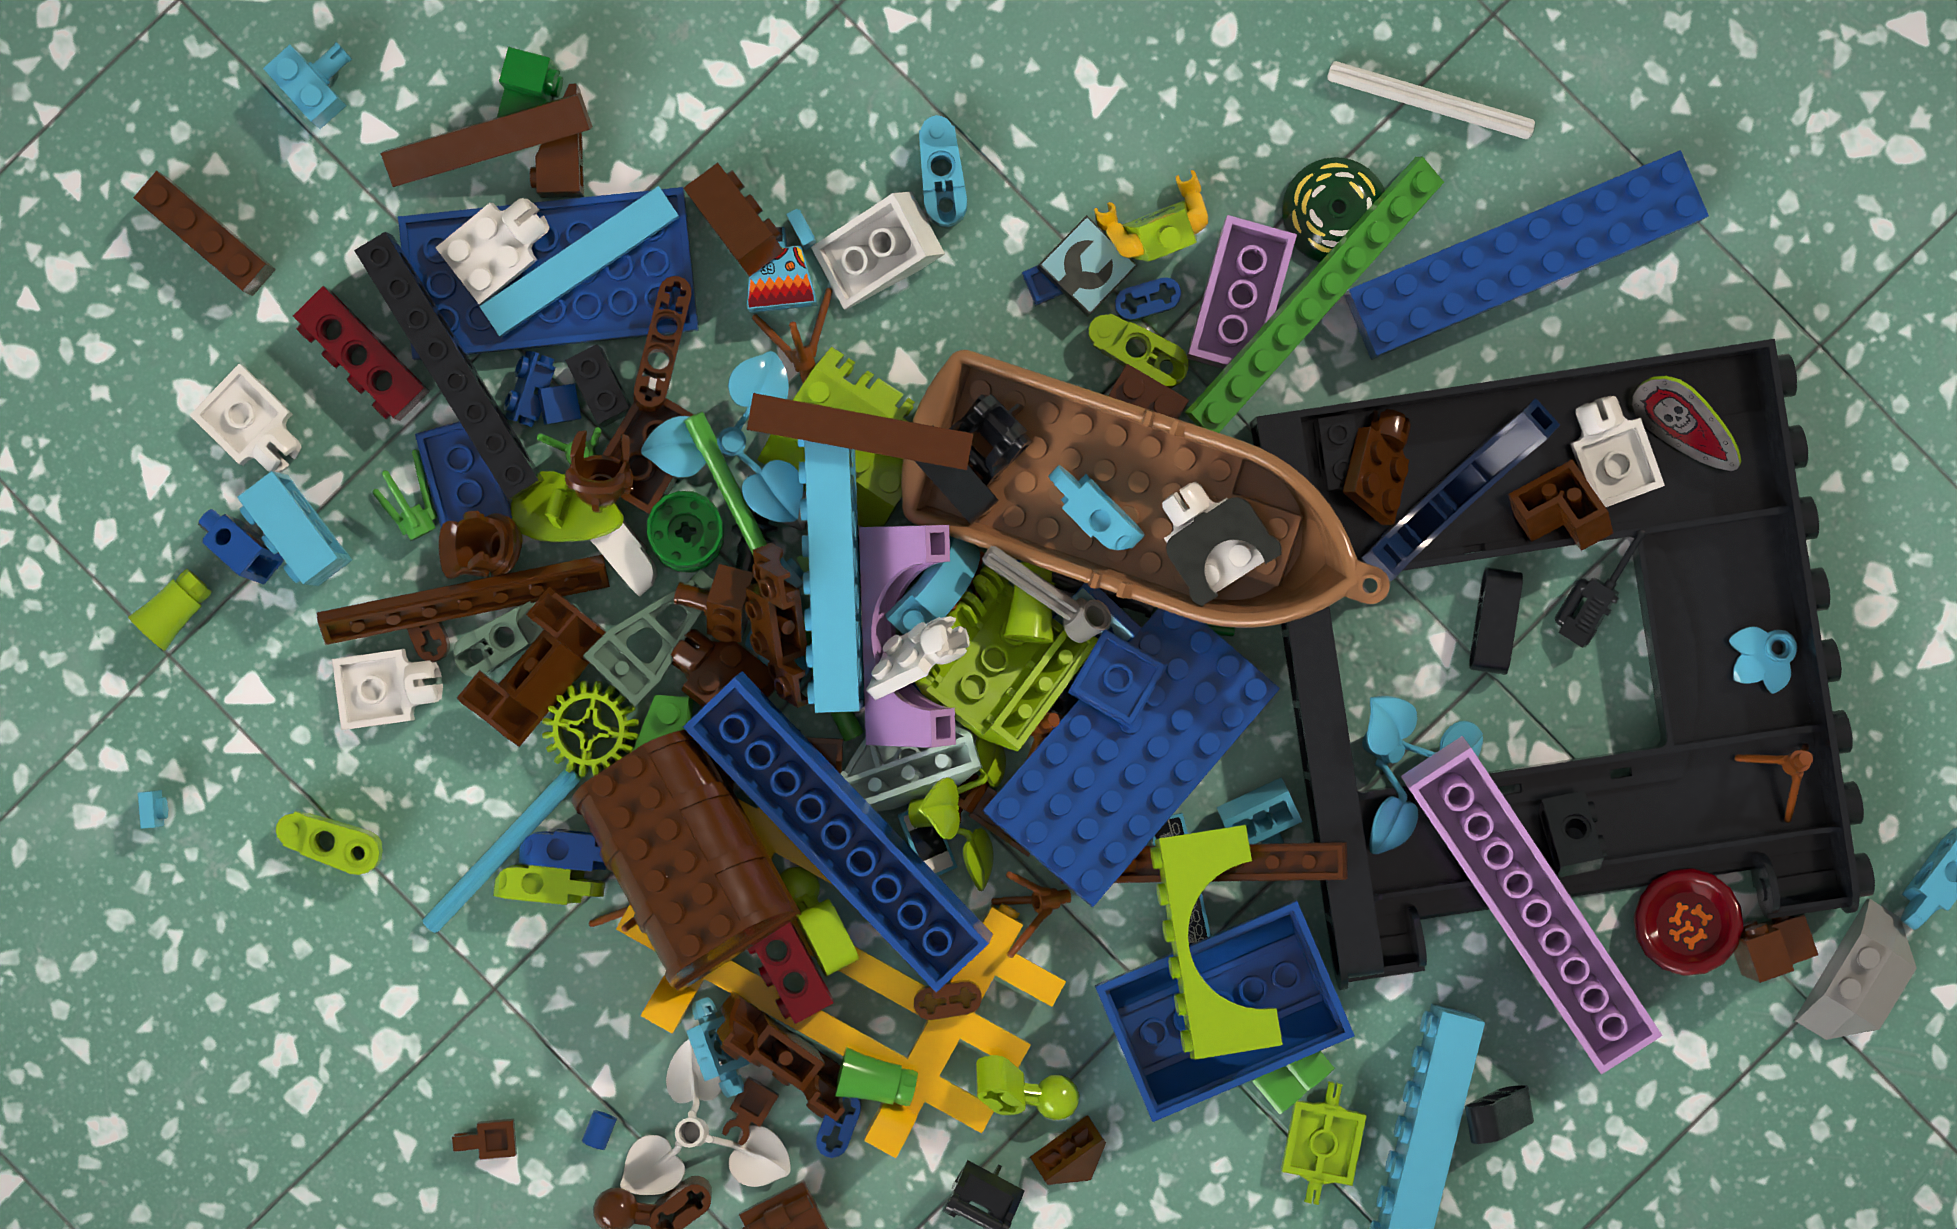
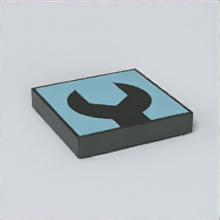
M1086 215L1046 256L1037 268L1088 317L1138 265L1131 258H1126L1119 254L1110 238Z

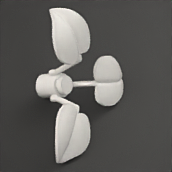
M688 1039L674 1054L666 1076L668 1093L675 1102L688 1103L693 1100L691 1111L688 1112V1118L681 1120L676 1126L675 1137L677 1141L675 1142V1147L672 1149L669 1141L659 1135H647L638 1139L627 1154L620 1187L638 1195H657L674 1189L682 1181L685 1174V1165L676 1154L680 1152L682 1146L688 1148L698 1147L705 1142L735 1149L729 1157V1169L739 1183L750 1187L764 1186L787 1177L791 1171L790 1159L781 1139L773 1131L763 1126H750L751 1133L744 1145L738 1144L743 1136V1131L739 1135L738 1143L709 1135V1128L706 1122L696 1116L700 1106L699 1099L710 1101L716 1098L722 1091L718 1084L721 1080L718 1076L704 1081L692 1045Z

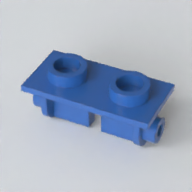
M526 351L525 357L521 356L516 365L515 376L518 379L514 391L510 390L506 396L504 410L507 411L506 419L517 422L518 417L521 416L519 423L533 427L534 421L538 422L541 413L539 396L533 394L535 387L540 389L548 388L556 367L553 366L555 359L541 355L539 361H537L539 353Z

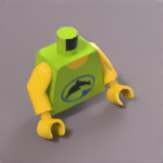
M1191 170L1192 178L1188 181L1182 182L1179 175L1176 176V183L1185 201L1183 200L1125 224L1118 223L1116 207L1111 202L1107 203L1109 211L1107 213H1100L1097 208L1094 209L1097 226L1101 230L1107 231L1108 237L1119 254L1126 258L1133 257V259L1152 261L1197 243V233L1207 226L1209 218L1202 195L1200 194L1201 185L1194 170Z

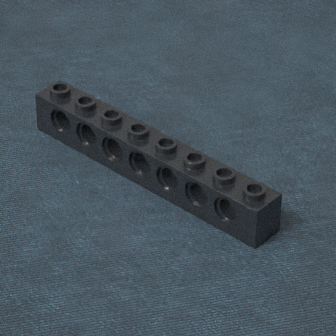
M383 232L355 249L356 255L507 499H515L543 482L544 479L394 236Z

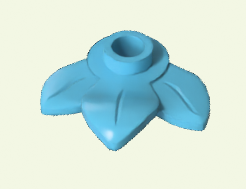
M1748 627L1730 637V644L1741 653L1733 669V679L1736 682L1750 684L1763 680L1766 688L1772 694L1780 691L1788 684L1791 678L1790 662L1794 659L1797 652V643L1790 633L1784 630H1773L1767 633L1758 627ZM1775 641L1783 645V651L1779 655L1772 651V645Z

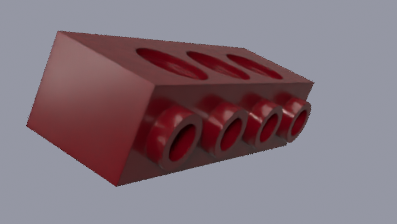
M322 286L293 315L300 323L296 327L299 333L310 343L316 339L325 349L321 353L322 356L336 369L341 365L350 374L346 380L360 394L366 390L375 399L371 405L386 420L392 416L394 419L401 421L430 392L394 353L327 287ZM333 322H340L342 326L341 335L337 339L329 340L327 337L328 326ZM364 347L367 351V358L363 364L356 366L352 362V353L355 349ZM389 372L392 376V385L389 389L380 391L376 384L377 378L382 373Z
M792 921L747 949L750 955L757 953L763 966L759 967L758 970L767 987L775 986L780 996L775 1002L784 1019L791 1017L794 1024H797L834 1003L830 991ZM773 940L784 942L787 946V954L781 959L771 958L766 950L768 943ZM797 972L803 976L805 984L800 990L791 991L785 987L783 979L788 973Z

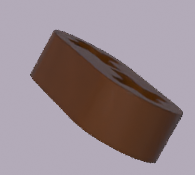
M442 621L427 624L425 627L407 628L417 654L425 661H440L449 653L450 641ZM426 631L430 632L433 640L441 641L442 645L437 647V655H434L432 651L426 652L424 650V646L428 644Z
M970 980L947 982L937 992L928 985L917 991L914 997V1009L925 1020L966 1015L975 1012L979 1008L982 993L979 986ZM968 987L969 993L976 994V998L971 999L970 1006L964 1007L962 1001L950 1002L949 997L960 995L961 988ZM932 993L933 999H946V1003L935 1005L934 1012H928L927 1007H920L919 1002L925 1000V994Z

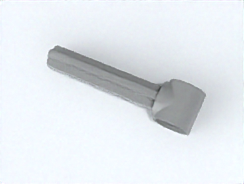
M991 546L984 554L982 560L986 566L1064 618L1065 632L1073 641L1078 643L1086 642L1109 627L1111 614L1103 602L1095 599L1086 601L1083 598L1075 601L996 546Z

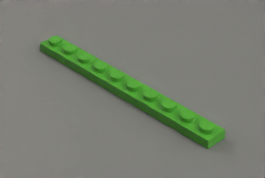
M1423 156L1415 157L1186 410L1185 413L1197 426L1220 433L1441 187L1444 181Z

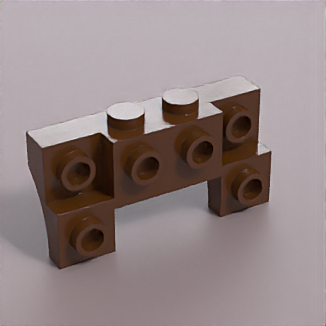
M769 543L753 549L755 564H753L752 569L758 583L745 587L747 595L745 610L752 627L750 642L753 650L758 655L769 660L768 671L774 680V687L778 696L795 707L800 708L808 704V698L801 693L799 687L802 677L805 676V671L795 662V659L806 655L807 646L799 588L784 580L790 578L791 575L780 563L783 549L773 543Z
M548 587L526 614L544 630L501 682H496L479 670L457 697L461 704L473 711L505 738L519 747L549 712L548 706L557 705L556 695H563L567 688L580 677L582 671L589 664L583 655L607 632L551 587Z
M732 991L720 1007L725 1021L717 1030V1034L722 1042L720 1046L722 1050L736 1060L741 1056L758 1067H761L763 1064L773 1071L772 1075L786 1086L792 1084L801 1090L808 1101L806 1106L813 1113L821 1118L828 1115L837 1121L845 1111L843 1097H834L841 1065Z

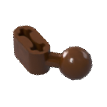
M691 1176L659 1198L654 1204L637 1202L635 1197L623 1188H610L603 1191L596 1198L593 1205V1216L596 1223L602 1229H629L633 1224L647 1225L651 1229H684L709 1209L712 1187L704 1177ZM691 1190L695 1194L702 1192L701 1201H698L697 1198L690 1200L689 1192ZM661 1212L666 1216L672 1213V1222H669L667 1219L660 1221Z

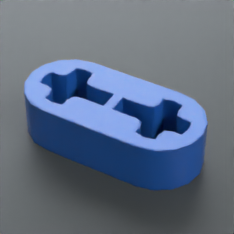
M1168 277L1125 288L1116 297L1114 303L1115 311L1121 319L1126 321H1136L1169 311L1179 303L1181 288L1175 280ZM1161 285H1165L1167 290L1173 289L1175 293L1170 297V303L1165 304L1163 299L1151 301L1149 296L1159 293ZM1131 295L1133 300L1145 298L1146 303L1138 305L1134 314H1130L1128 309L1122 310L1121 304L1125 303V296Z
M850 1098L851 1106L856 1109L854 1112L848 1111L844 1121H835L828 1115L824 1116L816 1139L817 1149L824 1156L830 1158L839 1157L847 1149L861 1112L862 1104L859 1098ZM835 1125L841 1128L838 1140L843 1143L841 1146L835 1145L832 1150L826 1147L827 1141L822 1138L824 1135L830 1136Z

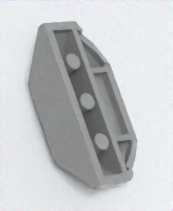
M1867 898L1794 1021L1826 1040L1880 1030L1917 969L1901 918Z

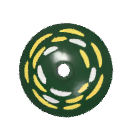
M1339 157L1315 161L1298 172L1285 192L1282 203V220L1285 231L1297 234L1294 246L1308 258L1320 263L1382 195L1385 189L1378 177L1369 168L1357 161ZM1336 201L1343 203L1345 207L1344 212L1340 214L1334 212L1332 204Z

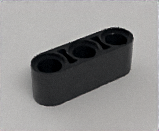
M915 461L970 524L974 523L999 501L969 465L967 470Z
M1490 567L1485 568L1481 581L1470 651L1469 668L1471 670L1502 675L1508 673L1522 592V572Z
M1527 1085L1503 1087L1465 1105L1470 1141L1473 1144H1485L1502 1140L1534 1123Z

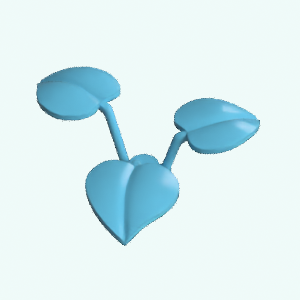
M769 351L743 361L732 371L728 381L729 394L737 405L747 407V409L734 427L721 430L716 435L723 456L731 457L736 455L756 473L747 477L742 483V495L747 505L754 512L769 520L794 522L799 517L800 500L803 496V484H800L799 471L792 464L782 460L770 461L761 469L757 463L743 452L746 446V437L741 429L749 419L753 393L783 399L788 397L789 384L786 369L775 352ZM689 416L674 417L659 425L648 436L641 449V454L644 457L648 458L664 472L675 477L692 476L700 471L706 463L683 422Z
M1392 696L1370 698L1368 731L1365 733L1362 741L1363 749L1378 758L1375 765L1383 770L1399 796L1398 798L1394 796L1388 797L1381 804L1375 815L1370 836V853L1380 854L1403 844L1412 835L1418 820L1417 806L1412 802H1406L1407 794L1387 764L1400 761L1404 756L1405 749L1426 757H1431L1437 753L1402 740L1414 731L1417 724V711L1411 703ZM1459 721L1451 725L1443 734L1440 741V750L1463 736L1476 756L1479 757L1483 744V733L1474 723Z

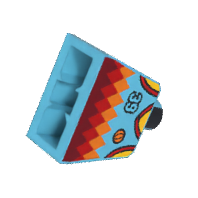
M776 227L781 234L776 240L784 252L749 277L747 306L750 313L818 306L803 249L801 246L787 247L786 229L784 227Z

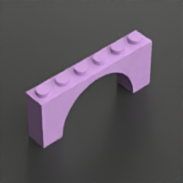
M949 525L859 527L866 745L929 748L956 745L955 708L941 706L930 701L912 683L877 700L866 691L872 679L871 672L879 663L884 653V644L896 632V627L886 619L885 614L903 597L906 589L917 575L935 564L950 562Z

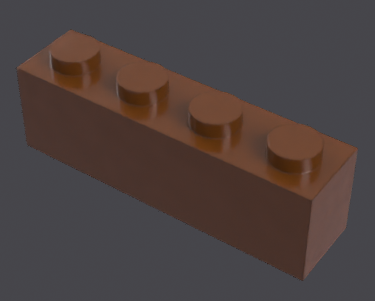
M157 170L133 197L243 292L254 296L276 270L171 179Z

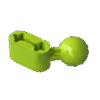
M800 866L784 870L780 876L802 914L796 918L797 923L824 975L827 977L859 960L857 951L832 902L828 898L822 902L818 901L820 883L817 876Z
M984 1056L976 1061L977 1097L998 1114L1016 1115L1025 1111L1026 1105L1036 1106L1044 1117L1052 1120H1061L1072 1115L1077 1109L1080 1095L1076 1084L1069 1077L1056 1074L1044 1078L1039 1084L1025 1083L1024 1073L1003 1056Z

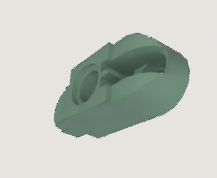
M529 601L522 606H518L461 637L453 649L454 660L458 669L471 677H474L479 670L488 675L529 648L544 630L526 615L535 603ZM509 627L515 636L513 643L505 648L498 641V633L502 628ZM474 649H480L483 653V658L479 663L474 662L471 658V653Z

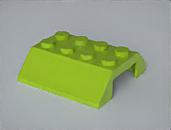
M833 347L826 352L813 368L793 398L794 401L907 421L904 418L911 413L915 401L908 397L903 405L897 408L904 394L880 378L868 389L867 386L874 376L868 370L861 375L855 386L845 380L852 373L856 362L848 358L841 368L838 369L837 367L841 363L844 354ZM770 434L757 460L764 465L773 460H782L792 464L799 471V462H805V447L798 446V439ZM855 450L858 525L863 527L885 526L902 498L903 459ZM803 484V491H805V492H806V484Z
M985 565L980 571L981 575H977L972 582L983 603H981L976 595L966 591L962 595L961 602L959 601L957 608L951 610L946 615L956 618L953 626H951L952 629L958 626L966 628L970 642L969 647L966 648L967 652L961 658L951 663L935 664L930 669L928 675L915 681V684L921 693L932 702L941 706L955 708V719L979 738L1018 752L1088 658L1098 639L1094 636L1083 643L1075 642L1067 635L1064 626L1054 618H1052L1054 640L1052 643H1031L1004 638L1003 635L1009 618L1014 588L1008 584L1009 580Z

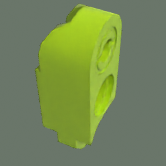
M1111 313L1109 315H1099L1090 323L1088 336L1093 343V347L1123 367L1129 364L1168 388L1179 385L1186 377L1188 359L1185 351L1178 345ZM1131 340H1139L1144 344L1146 352L1139 358L1131 357L1126 351V344ZM1170 361L1173 365L1172 372L1169 374L1162 372L1160 363Z
M300 811L284 815L276 824V835L283 843V846L349 874L361 875L371 872L379 865L382 859V841L379 836L372 831ZM324 831L331 833L335 839V845L330 851L324 849L320 844V836ZM357 846L362 847L365 852L361 860L355 858L353 854Z
M515 864L503 869L495 877L493 896L512 900L567 905L568 903H581L582 896L604 897L605 882L584 878L585 871Z

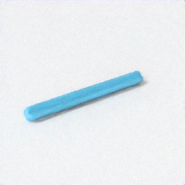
M565 769L425 916L422 922L430 931L436 933L441 930L523 843L525 838L576 787L581 780L579 775L574 770L569 773Z

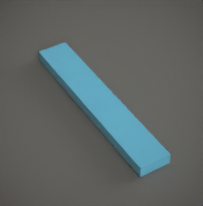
M658 186L479 307L498 335L503 337L680 217Z

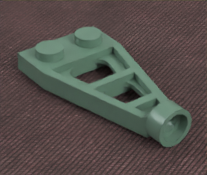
M700 569L686 584L710 590L713 580ZM676 590L609 629L583 655L634 707L661 681L673 660L671 653L679 640H685L686 637L684 635L691 630L701 613V610L680 605L686 611V618L674 633H668L657 622L656 617L665 608L674 603ZM643 628L654 629L662 639L661 649L650 663L641 662L626 645L627 639Z

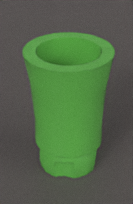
M846 1047L834 1097L859 1098L891 1105L895 1102L900 1105L910 1106L915 1092L918 1072L904 1069L902 1065L885 1062Z

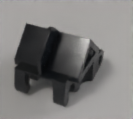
M981 394L964 417L949 428L967 433L979 432L994 447L985 459L971 444L968 462L983 477L982 482L986 486L993 483L1033 442L1025 434L1027 430L1015 418L1024 406L1017 403L1010 410H1007L992 394L989 396Z
M967 1160L952 1185L953 1190L942 1211L954 1218L956 1215L962 1216L984 1229H1010L1025 1190L998 1176L1001 1165L998 1164L995 1171L991 1173ZM973 1201L989 1211L986 1213L969 1203Z

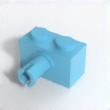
M337 42L314 63L311 61L308 63L296 49L288 45L263 68L303 114L319 129L347 106L330 88V82L328 81L344 65L352 60Z
M1282 777L1217 807L1225 828L1246 825L1249 844H1256L1258 842H1261V844L1285 843L1280 832L1303 822Z

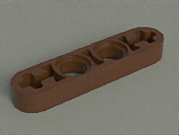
M679 276L666 278L659 287L634 386V402L640 410L645 412L658 411L666 401L691 301L690 284ZM673 287L679 288L680 295H682L677 298L675 311L668 309L670 294L666 293L672 292ZM663 319H670L676 324L677 330L673 335L664 336L658 332L656 328L657 323ZM661 352L668 357L669 363L665 368L655 369L648 362L649 356L652 353ZM650 377L657 379L655 394L660 396L653 397L651 402L646 401L645 394L640 393V391L646 392L648 390Z

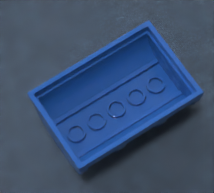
M1297 900L1189 945L1196 969L1203 980L1217 994L1230 1002L1248 1008H1277L1283 1044L1281 1046L1196 1060L1190 1058L1189 1052L1184 1053L1180 1031L1186 1030L1184 1016H1178L1174 1000V994L1180 993L1178 979L1171 978L1168 957L1174 956L1173 952L1095 985L1152 1122L1355 1036Z

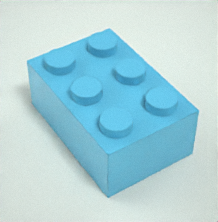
M271 471L237 497L243 505L239 508L242 515L252 526L257 523L265 534L261 537L262 541L273 554L279 552L287 563L283 566L284 570L295 583L301 581L304 585L319 586L352 561L351 557L289 475Z

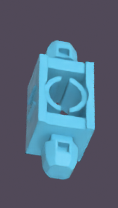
M709 997L693 1002L692 1012L694 1019L698 1020L700 1025L686 1032L704 1081L719 1076L721 1082L718 1084L727 1098L744 1092L742 1076L737 1074L736 1069L749 1065V1061L741 1056L736 1060L723 1050L722 1054L719 1055L714 1049V1040H717L722 1045L717 1030L725 1021L724 1016L716 1018L715 1013L718 1011ZM716 1030V1033L709 1036L708 1032ZM727 1060L728 1063L720 1065V1061Z

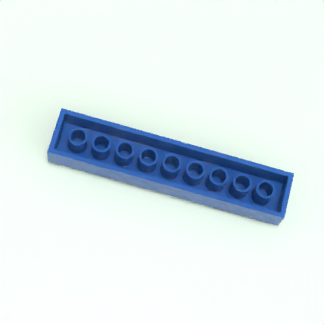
M1679 150L1348 289L1344 293V297L1372 360L1699 223L1709 217L1682 151Z
M743 671L735 676L683 726L694 740L935 992L939 991L990 943L993 933Z

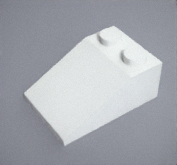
M912 192L890 194L811 247L843 309H848L911 276L945 254Z

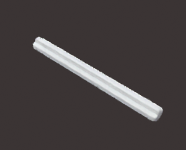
M1334 61L1328 72V80L1516 137L1529 139L1534 131L1535 121L1533 119Z

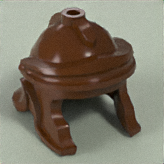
M578 431L571 446V464L566 470L565 482L568 489H574L576 495L584 503L592 507L593 512L602 513L603 508L613 505L623 494H630L634 490L632 487L633 474L629 465L630 439L628 435L621 434V460L606 455H593L584 458L587 431Z
M479 511L465 512L463 519L459 522L447 521L443 523L439 534V557L444 575L448 579H454L464 574L487 578L489 572L491 577L508 573L518 561L522 549L523 538L519 527L508 516L493 513L485 517Z

